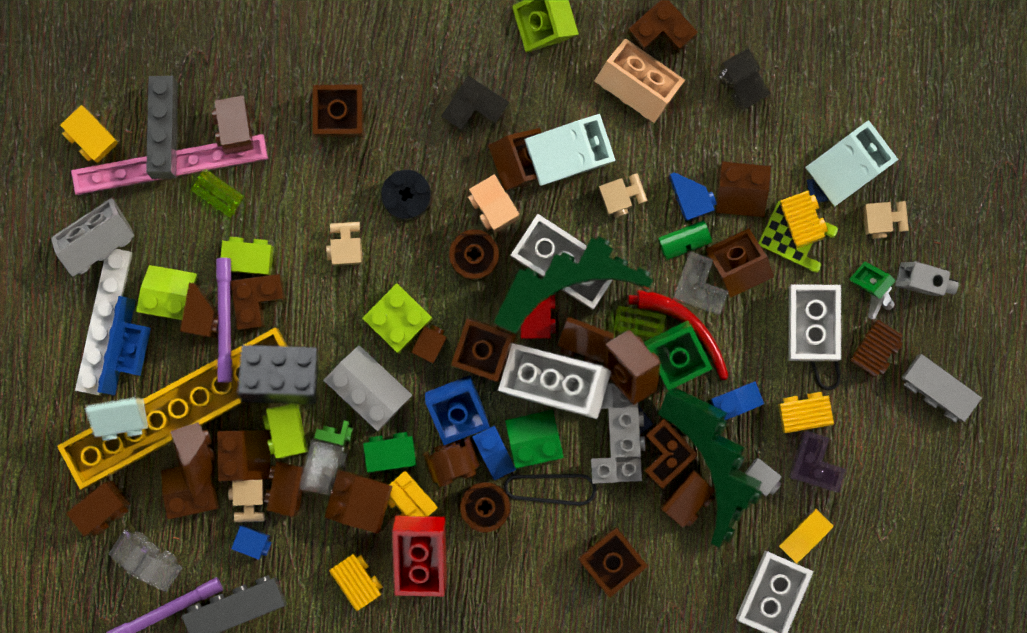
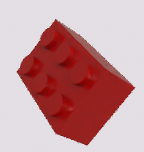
M395 517L393 526V559L396 596L444 597L447 583L445 517Z

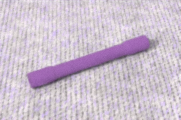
M217 258L216 280L218 283L219 320L217 375L218 382L228 383L233 382L230 315L231 259Z
M216 577L198 586L195 590L106 633H136L200 600H205L223 591V587Z

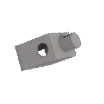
M902 262L895 286L931 296H944L945 293L954 295L957 292L959 282L950 279V272L919 262Z

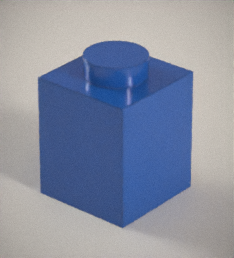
M241 525L231 549L259 560L263 555H268L272 542L268 541L270 535Z

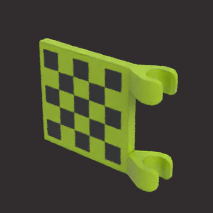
M778 201L761 236L760 246L817 273L821 263L806 257L812 244L796 249L780 201ZM825 222L828 232L824 234L834 238L838 228Z

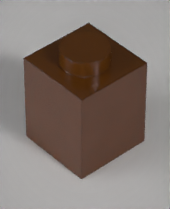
M431 325L430 328L424 326L411 353L435 364L447 340V337L443 336L445 331L434 325Z

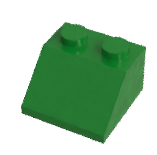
M553 410L505 420L515 468L564 458Z

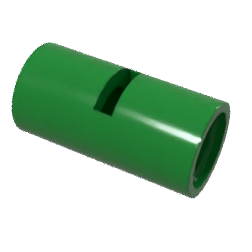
M703 220L658 238V242L667 261L683 255L689 250L693 251L711 244L712 238Z

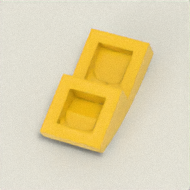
M815 509L779 547L797 564L833 528V525Z

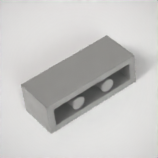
M922 354L917 355L901 377L906 382L904 386L915 394L917 391L923 394L926 403L934 408L937 406L941 407L946 411L944 416L954 423L957 421L965 422L982 399V397Z

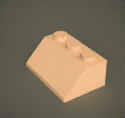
M625 38L606 61L594 81L601 85L603 89L621 99L623 103L641 113L643 117L655 123L685 79Z

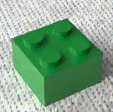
M688 320L644 342L647 349L651 353H655L660 360L659 374L668 391L712 370V366Z

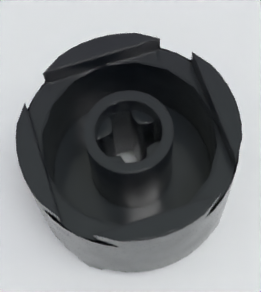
M395 171L386 179L382 187V202L387 211L396 219L402 221L415 220L424 215L431 205L432 194L427 180L416 171ZM410 190L413 196L412 199L407 198L406 201H403L401 193Z

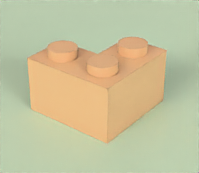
M495 174L469 189L471 195L468 196V199L474 209L480 208L483 213L480 215V219L487 231L492 229L496 233L520 219L517 209L508 194L505 193Z

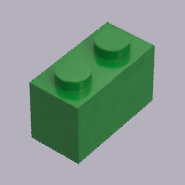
M407 432L393 434V439L383 440V435L368 437L369 442L363 443L367 473L417 465L413 436L408 437Z

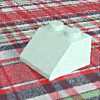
M134 398L86 407L95 437L102 436L103 441L117 439V434L127 432V437L142 434V429L148 428L144 399Z

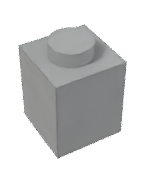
M756 458L745 472V474L762 481L759 490L762 491L764 496H767L769 493L773 495L782 484L779 482L782 476L759 458Z

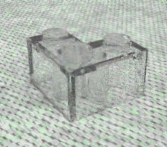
M690 251L672 299L719 316L729 291L705 283L713 259Z
M124 530L109 552V555L132 576L167 592L182 570V567L176 562L177 557L167 550H164L163 553L160 552V548L147 541L148 538L142 533L135 531L133 534Z

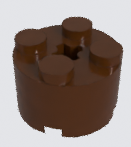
M471 229L464 231L454 239L450 246L449 257L454 270L461 277L468 280H481L491 275L496 269L499 261V251L496 242L489 234L482 230ZM472 249H477V252L481 254V257H477L476 261H472L471 257H467L468 253H472Z
M465 437L464 443H461L459 439L446 445H439L434 448L435 453L431 455L429 451L423 454L434 483L438 482L439 487L451 484L453 482L452 479L458 476H462V479L475 475L476 468L480 466L470 437Z
M491 482L477 483L465 492L460 505L461 515L467 525L479 532L495 531L506 522L509 516V497L497 484ZM483 500H487V503L493 506V508L489 509L488 514H484V511L478 508L479 505H482Z

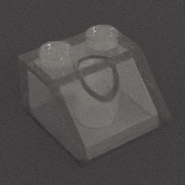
M312 440L299 489L331 495L339 467H344L347 453L343 452L344 447Z

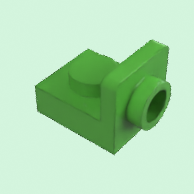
M344 420L341 434H337L338 429L323 425L322 430L316 429L314 438L345 446V442H350L353 427H349L350 422Z

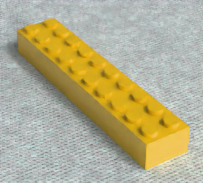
M273 328L244 344L288 347L278 328ZM242 346L231 351L233 382H218V359L144 398L148 428L142 429V434L127 437V432L118 433L117 439L103 441L102 436L95 437L91 427L58 445L57 447L80 490L98 483L173 442L170 431L197 422L202 426L245 403L241 402L238 394Z

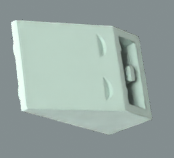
M600 114L524 139L540 186L616 161Z
M868 120L805 168L835 207L895 163L898 158Z

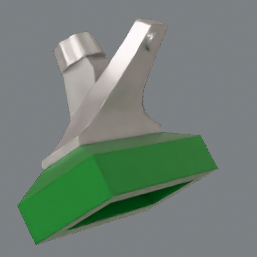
M864 261L849 280L855 286L871 294L868 318L875 319L881 305L886 310H891L895 304L890 298L889 291L896 280L890 274Z

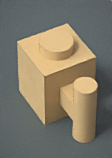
M638 173L629 176L632 186L625 187L622 178L599 186L598 189L608 216L614 214V217L617 218L628 214V209L632 207L630 201L632 196H636L638 204L648 201Z
M906 201L896 202L897 212L891 211V202L865 204L863 206L865 235H872V239L887 238V233L893 232V223L898 222L899 232L909 231Z
M360 222L330 224V232L340 233L341 239L330 240L331 246H326L327 260H332L333 266L363 264L362 240L360 238H351V232L360 231Z
M265 479L232 481V485L228 487L229 500H233V505H244V512H234V522H264L265 513L255 512V505L264 504Z

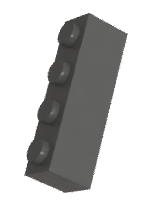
M149 76L146 172L151 179H176L178 83L174 76Z
M269 575L255 580V586L247 588L246 584L232 589L233 595L224 597L222 593L210 598V604L202 607L198 603L186 608L188 613L182 615L188 633H219L287 605L277 577L270 579Z

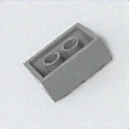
M111 198L51 237L56 256L73 277L76 274L85 273L90 268V265L96 261L106 259L111 254V251L117 247L126 246L132 240L134 234L116 202Z
M360 345L344 358L323 380L377 431H380L413 396Z

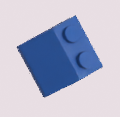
M471 375L425 392V403L443 445L490 428Z

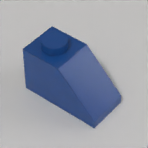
M675 172L669 175L685 222L714 211L713 206L717 205L712 191L708 192L705 186Z
M756 381L710 399L712 406L727 412L724 421L764 404Z
M495 426L472 436L494 481L516 470Z

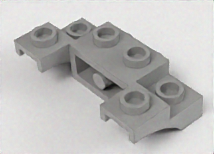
M607 384L600 409L609 410L611 458L591 459L592 484L642 481L640 451H645V436H640L639 427L644 426L643 412H638V403L633 405L614 384Z

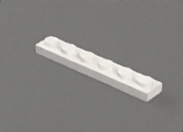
M114 249L104 259L75 388L76 391L101 396V393L97 392L99 387L98 381L102 373L104 354L107 351L109 342V331L115 314L114 308L118 301V296H123L132 252Z

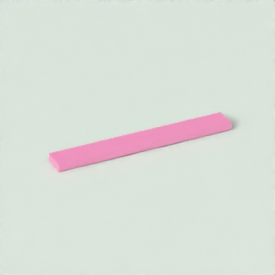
M264 135L252 136L254 150L225 155L222 147L217 146V143L177 150L176 176L268 159ZM147 156L71 170L76 195L160 179H151L146 172Z

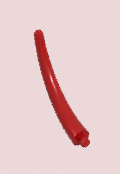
M638 290L637 295H628V304L637 305V309L657 311L671 316L681 323L688 320L697 338L709 353L720 380L725 381L728 379L727 368L717 343L705 325L689 309L679 302L655 292L648 293L644 290Z

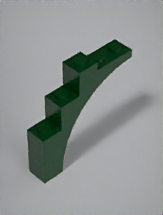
M597 236L596 239L591 237L578 264L574 262L575 257L562 252L561 255L555 253L542 280L538 278L540 274L526 267L525 271L519 269L493 324L516 334L528 315L541 302L555 292L574 284L591 280H616L632 283L649 290L654 279L650 278V272L640 267L637 270L628 267L629 262L618 256H615L614 259L610 258L614 249L610 247V241L600 236Z
M675 387L666 393L658 415L676 425L690 438L702 454L710 470L717 499L716 527L711 544L720 548L725 542L729 543L735 534L733 525L735 521L738 522L744 509L747 510L752 504L756 505L762 495V491L759 490L762 481L739 471L745 458L742 456L745 447L721 436L727 425V422L724 421L727 412Z

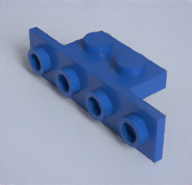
M118 296V301L114 308L115 314L112 327L109 331L107 351L104 354L103 369L98 381L99 387L97 392L115 395L120 372L141 376L151 328L131 324L135 299Z

